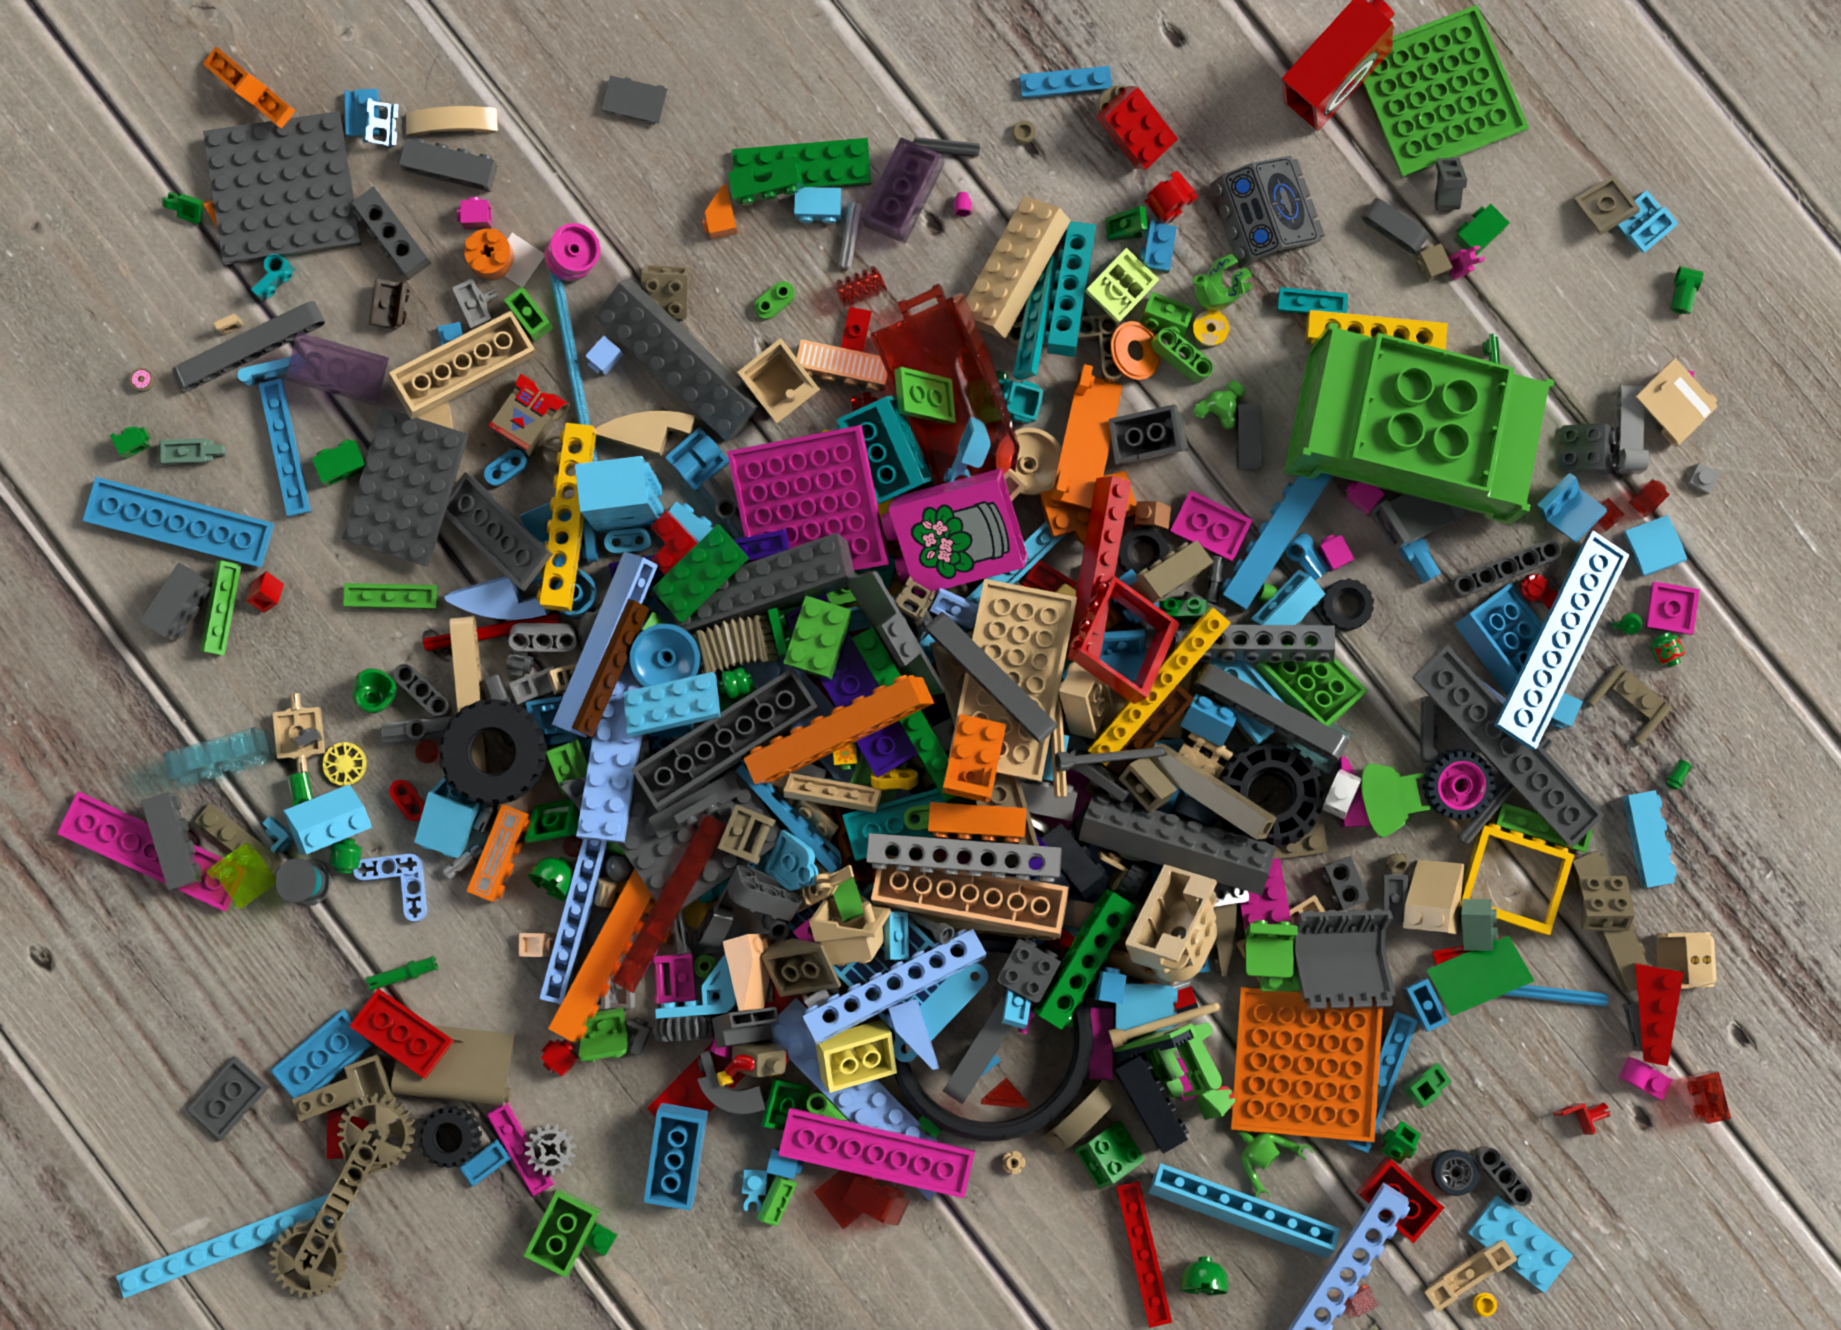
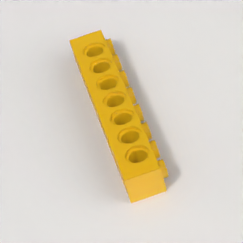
M566 423L565 430H561L560 443L563 445L562 452H558L557 455L559 473L558 475L555 474L553 482L556 494L555 497L551 498L550 510L553 511L552 520H548L547 533L550 534L549 542H545L544 545L553 555L541 569L540 577L543 579V584L537 593V601L540 602L543 609L568 612L572 610L585 517L580 512L576 475L568 476L567 472L570 468L575 467V464L593 462L597 431L592 425ZM580 445L581 450L578 453H570L573 446ZM566 491H575V494L572 498H564V494ZM564 513H572L568 521H561V516ZM561 535H568L566 543L558 544V538ZM560 557L565 558V563L561 567L554 566L556 559ZM556 580H561V587L557 590H552V583Z
M1210 606L1166 656L1148 697L1136 704L1128 700L1099 733L1096 740L1094 739L1087 747L1088 751L1091 754L1120 751L1231 622ZM1102 762V763H1103L1105 766H1107L1109 762Z

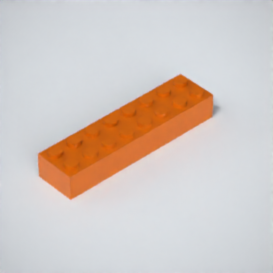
M907 675L900 676L893 680V685L888 687L883 685L874 689L871 696L865 697L863 695L852 700V705L837 707L831 711L832 715L825 718L824 716H819L811 720L812 725L799 726L792 729L789 736L784 738L779 736L770 740L771 745L764 748L759 746L750 750L751 755L743 759L754 784L772 783L934 704L923 677H914V675L908 677Z

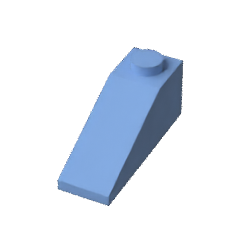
M911 1000L888 1008L890 1013L886 1014L890 1028L894 1027L895 1031L932 1070L939 1069L918 1000Z

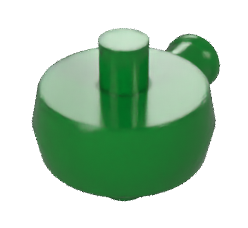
M1627 613L1622 616L1620 621L1612 622L1613 629L1621 628L1624 633L1630 635L1638 633L1642 627V620L1635 613Z

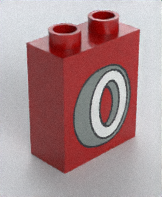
M1352 0L1281 78L1284 103L1316 131H1319L1392 51L1394 26L1390 19L1395 15L1392 8L1383 0H1370L1369 2L1367 0Z

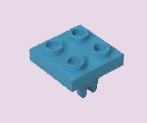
M564 696L526 702L527 712L535 717L540 728H542L547 746L569 743L576 739L579 740V735L552 725Z

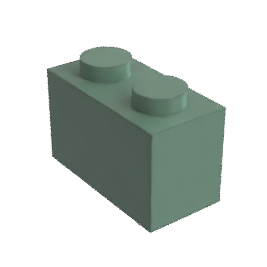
M1463 899L1461 916L1464 950L1493 951V941H1498V927H1493V923H1497V909H1492V899Z

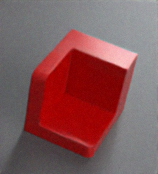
M266 571L252 581L246 602L262 613H266L278 604L284 583Z

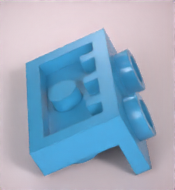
M1151 219L1150 224L1147 225L1148 230H1145L1143 233V239H1147L1146 247H1141L1139 260L1143 261V265L1150 270L1169 273L1177 226L1155 223V219Z

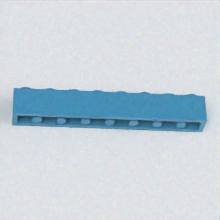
M1320 473L1315 479L1297 476L1293 484L1290 482L1287 484L1282 492L1285 495L1281 503L1277 501L1270 511L1273 515L1269 522L1264 521L1257 531L1261 534L1258 540L1254 541L1252 539L1245 550L1249 554L1244 561L1239 559L1233 569L1236 572L1233 579L1227 578L1220 590L1224 592L1221 596L1222 599L1243 612L1247 610L1332 475Z

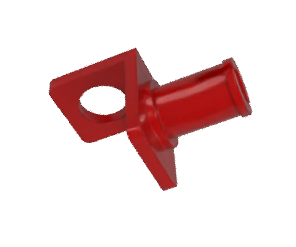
M1604 1102L1587 1109L1585 1103H1575L1552 1112L1554 1116H1564L1575 1111L1584 1135L1596 1134L1593 1122L1610 1117L1611 1115L1610 1111H1604L1609 1109Z

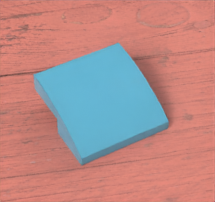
M1648 190L1642 192L1634 199L1640 207L1639 213L1615 226L1642 253H1645L1678 225V222L1666 207H1660Z
M1668 515L1626 530L1624 533L1634 553L1633 559L1643 577L1687 561L1682 543Z

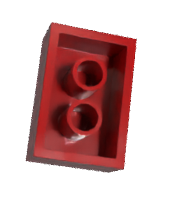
M1127 86L1095 116L1135 169L1147 170L1178 140L1177 136L1138 86Z
M1385 1157L1355 1193L1369 1205L1384 1182L1406 1196L1409 1202L1408 1206L1410 1207L1409 1212L1403 1220L1399 1218L1395 1226L1400 1234L1414 1244L1445 1207L1395 1162ZM1382 1210L1379 1212V1215L1387 1219L1392 1213L1389 1210Z

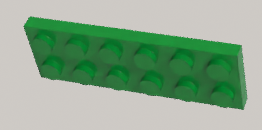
M868 138L732 149L733 170L736 171L750 167L755 172L757 182H766L772 177V161L794 156L800 165L804 187L836 188L872 184Z

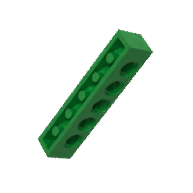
M1104 889L1062 959L1044 995L1032 1009L1033 1013L1061 1030L1071 1021L1072 1012L1083 1001L1085 990L1096 979L1097 970L1108 959L1109 950L1120 939L1121 930L1132 919L1133 910L1136 906L1116 893ZM1113 914V921L1107 924V917ZM1100 934L1101 941L1095 945V937ZM1088 955L1089 960L1087 964L1082 965L1083 957ZM1076 975L1077 980L1075 984L1070 986V979ZM1061 996H1064L1063 1004L1061 1006H1058V999Z

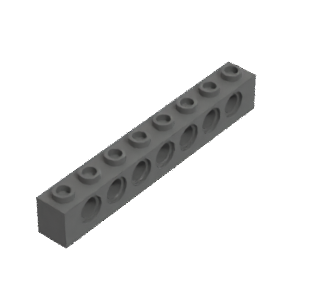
M1146 624L1145 656L1157 632L1149 624ZM1179 624L1172 640L1173 645H1170L1166 656L1194 624ZM1229 625L1213 643L1220 645H1211L1198 661H1246L1250 663L1257 661H1270L1272 663L1281 661H1293L1295 663L1334 662L1335 625Z

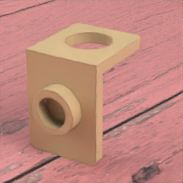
M1098 847L1097 852L1100 859L1116 867L1108 882L1111 890L1115 891L1128 872V867L1125 860L1117 852L1112 850L1108 852Z

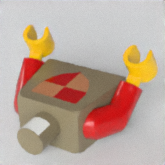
M771 1040L732 1046V1061L727 1065L725 1071L717 1074L720 1087L734 1083L732 1076H735L737 1072L754 1077H782V1073L785 1072L789 1061L788 1051Z

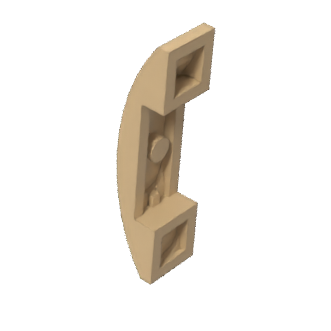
M448 106L406 113L407 136L430 135V132L474 130L475 133L498 132L496 108Z
M1504 1239L1477 1252L1448 1271L1424 1290V1293L1439 1312L1456 1301L1459 1295L1497 1271L1498 1273L1517 1261V1258Z

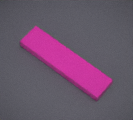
M507 1102L505 1107L500 1106L486 1114L532 1196L534 1197L554 1185L555 1183L548 1171L546 1175H543L542 1168L534 1171L536 1164H528L531 1155H525V1152L530 1151V1147L525 1144L530 1142L509 1103ZM535 1150L536 1158L539 1159V1156Z

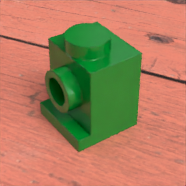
M137 426L127 427L121 431L122 434L120 435L110 434L119 455L125 459L151 447L148 441L151 437L144 426L141 428Z

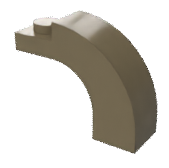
M1103 1079L1088 1092L1069 1114L1047 1131L1043 1139L1059 1155L1081 1138L1114 1105L1120 1095Z

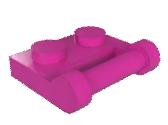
M693 953L651 957V964H654L656 990L654 1004L696 1000ZM669 962L672 993V995L665 996L663 963Z

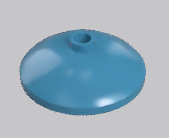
M667 623L656 624L648 627L636 637L630 651V665L634 676L640 684L648 687L696 676L700 667V652L694 638L683 628ZM666 652L672 655L671 660L665 659L664 654Z

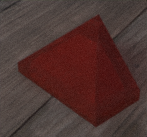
M1007 1077L980 1099V1104L1029 1109V1103Z

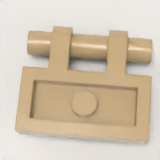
M1190 732L1188 738L1195 741L1193 747L1184 742L1178 753L1218 779L1225 768V765L1218 762V759L1222 757L1229 761L1233 753L1225 749V745L1221 747ZM1203 746L1214 753L1210 757L1199 751L1200 748Z

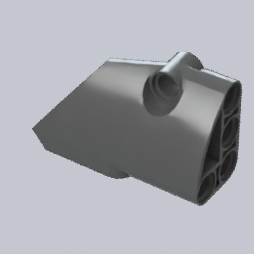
M739 864L736 866L716 905L709 907L689 944L696 957L710 953L725 952L723 941L746 934L768 933L772 941H781L788 936V924L795 916L802 900L796 893L787 890L774 878L754 868Z

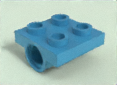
M700 427L665 457L695 492L698 491L702 483L716 476L729 464V459Z

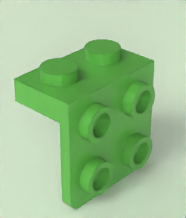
M1256 920L1250 923L1245 929L1246 974L1256 977L1290 978L1293 975V940L1298 935V926L1291 925L1290 922L1286 921L1267 924V921Z
M623 1007L598 1011L593 1019L589 1018L585 1025L588 1027V1030L580 1042V1061L594 1062L599 1058H618L627 1052L628 1028Z

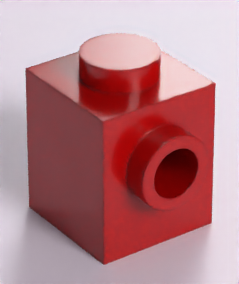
M557 1039L554 1042L550 1040L542 1049L544 1054L541 1059L544 1061L542 1065L551 1073L556 1071L560 1076H565L578 1061L579 1056L573 1051L575 1047L566 1039L563 1041Z

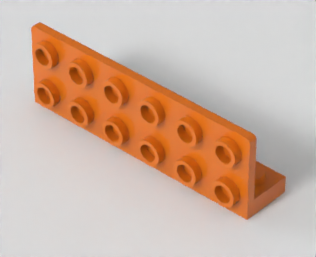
M1084 364L1077 376L1051 499L1091 510L1096 479L1104 475L1111 442L1109 419L1116 417L1122 385L1096 378L1094 375H1091L1093 366Z

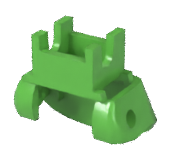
M1372 763L1364 766L1361 780L1364 806L1368 821L1379 838H1384L1406 824L1405 820L1409 819L1408 814L1431 810L1430 805L1421 806L1416 779L1423 778V773L1400 777L1399 772H1395L1393 767Z

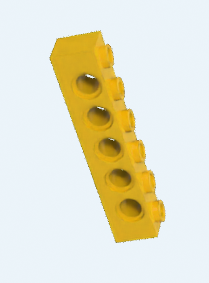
M1310 310L1307 314L1305 342L1311 343V346L1331 322L1338 324L1337 328L1348 331L1349 328H1354L1358 334L1372 337L1370 333L1372 330L1389 336H1393V333L1398 332L1403 335L1405 340L1419 343L1416 335H1423L1427 340L1424 345L1446 350L1448 323Z

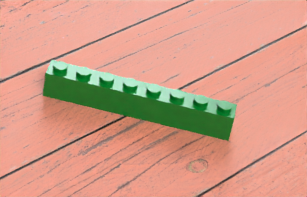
M871 627L852 638L853 643L878 686L886 685L888 687L893 685V680L901 675L874 628ZM920 710L899 720L915 748L920 762L944 803H951L960 798L959 796L942 793L949 764L948 756L922 711Z

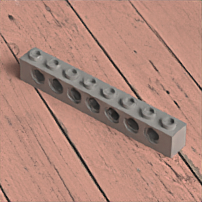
M869 833L867 863L873 864L872 868L887 869V865H895L896 870L910 871L911 867H920V872L934 873V869H944V874L958 875V870L968 871L969 876H982V872L992 873L994 878H1006V874H1013L1019 880H1030V876H1039L1040 881L1054 882V878H1060L1062 849L1058 847ZM891 846H896L899 850V854L895 859L887 857V850ZM915 848H920L923 852L922 858L918 861H913L910 857L911 851ZM938 850H945L947 854L946 860L942 863H937L934 859V854ZM964 851L969 852L971 856L969 863L965 865L958 862L959 854ZM987 853H991L995 858L994 863L988 867L982 864V857ZM1010 855L1018 857L1019 863L1015 868H1008L1006 866V859ZM1034 857H1039L1043 861V865L1039 870H1032L1030 868V860Z

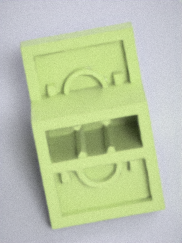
M1126 248L1085 292L1119 323L1159 279Z

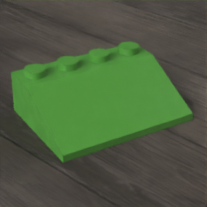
M1335 658L1334 662L1295 663L1293 661L1272 663L1270 661H1259L1254 668L1285 704L1330 728L1368 691Z

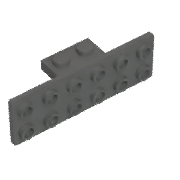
M871 571L846 580L847 586L869 623L874 628L900 675L923 677L931 696L944 693L946 689L941 678L935 672L929 658L925 655L918 639L912 633L905 617L902 616L895 604V600L889 594L878 573Z

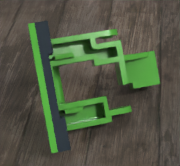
M1207 1022L1196 1026L1190 1023L1135 1037L1123 1043V1046L1113 1048L1118 1061L1130 1059L1145 1052L1157 1078L1164 1085L1171 1098L1181 1097L1182 1094L1185 1098L1198 1095L1196 1100L1204 1120L1222 1117L1234 1105L1235 1097L1233 1091L1227 1086L1221 1087V1076L1202 1042L1212 1034V1027ZM1176 1049H1178L1188 1070L1186 1075L1192 1086V1089L1184 1093L1179 1077L1185 1074L1173 1053Z

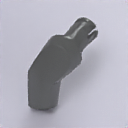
M603 601L593 611H586L579 620L577 637L581 652L584 649Z

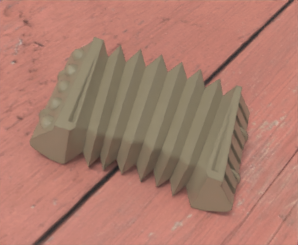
M756 615L754 620L748 616L746 622L739 617L738 623L731 619L730 624L723 621L721 628L715 624L713 630L707 627L706 633L698 630L692 634L700 652L699 669L701 674L714 672L717 678L720 671L724 672L726 669L731 671L732 666L738 668L739 663L745 667L746 662L752 666L753 661L757 665H759L760 660L766 665L779 661L768 615Z

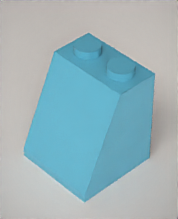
M443 777L427 795L414 843L420 844L421 847L428 850L442 852L446 857L459 858L466 849L473 830L472 826L481 809V803L469 801L466 797L459 795Z

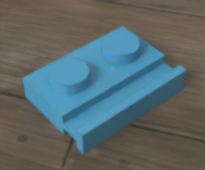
M378 89L344 90L347 137L363 136L364 124H366L364 123L366 120L364 118L366 116L364 115L366 99H372V101L379 102ZM374 106V117L379 119L380 106ZM373 128L372 136L381 135L379 128Z

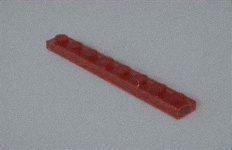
M705 816L613 977L612 982L634 993L719 844L727 827L726 824L711 816Z

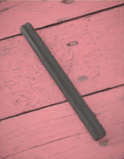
M1542 736L1539 744L1547 751L1551 747L1552 741L1548 737ZM1506 779L1493 793V799L1489 798L1488 802L1490 804L1488 807H1483L1484 811L1480 814L1477 813L1458 835V839L1466 845L1472 841L1514 791L1513 786Z

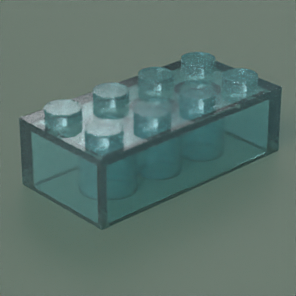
M255 727L163 753L169 779L179 784H185V786L199 783V778H218L222 776L221 772L230 771V773L242 771L245 765L253 764V767L266 764L267 759L273 758L266 731Z

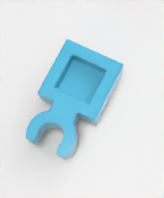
M744 1169L742 1193L749 1194V1197L744 1202L745 1211H748L750 1202L757 1204V1212L762 1207L759 1195H766L768 1173L765 1170Z

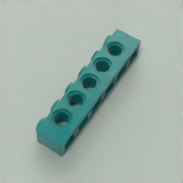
M1070 221L1068 229L1065 230L1062 236L1061 243H1065L1064 249L1059 250L1058 263H1062L1061 270L1056 269L1054 283H1058L1057 290L1053 289L1051 297L1054 310H1049L1047 324H1051L1050 331H1045L1044 344L1048 345V354L1075 357L1086 294L1085 290L1087 288L1095 241L1096 224ZM1078 246L1081 249L1075 250L1072 247ZM1074 266V267H1077L1078 269H1076V270H1071V269H1069V267ZM1066 287H1073L1074 289H1073V290H1067V289H1065V288H1066ZM1063 307H1069V308H1071V309L1068 310V311H1065V310H1062L1061 308H1063ZM1064 327V328H1067L1068 330H1066V331H1060V330H1058V328Z

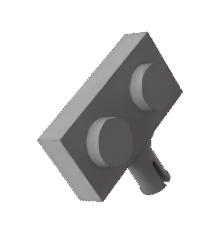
M473 278L452 287L472 330L492 321L487 302L499 297L495 288L483 294L478 289Z

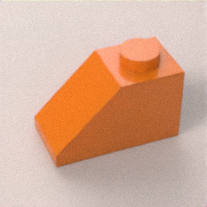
M727 184L720 187L705 210L706 219L702 220L704 232L709 233L711 239L738 234Z

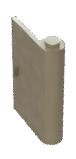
M433 1025L452 1038L454 1042L426 1080L396 1060L391 1083L393 1094L504 1107L506 1102L511 1101L512 1088H509L507 1078L515 1034Z

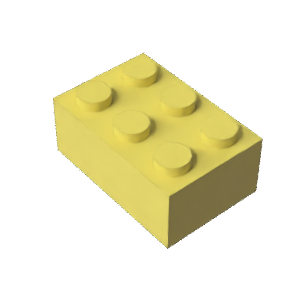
M882 1019L849 1028L816 1045L820 1077L829 1093L897 1073L892 1033Z

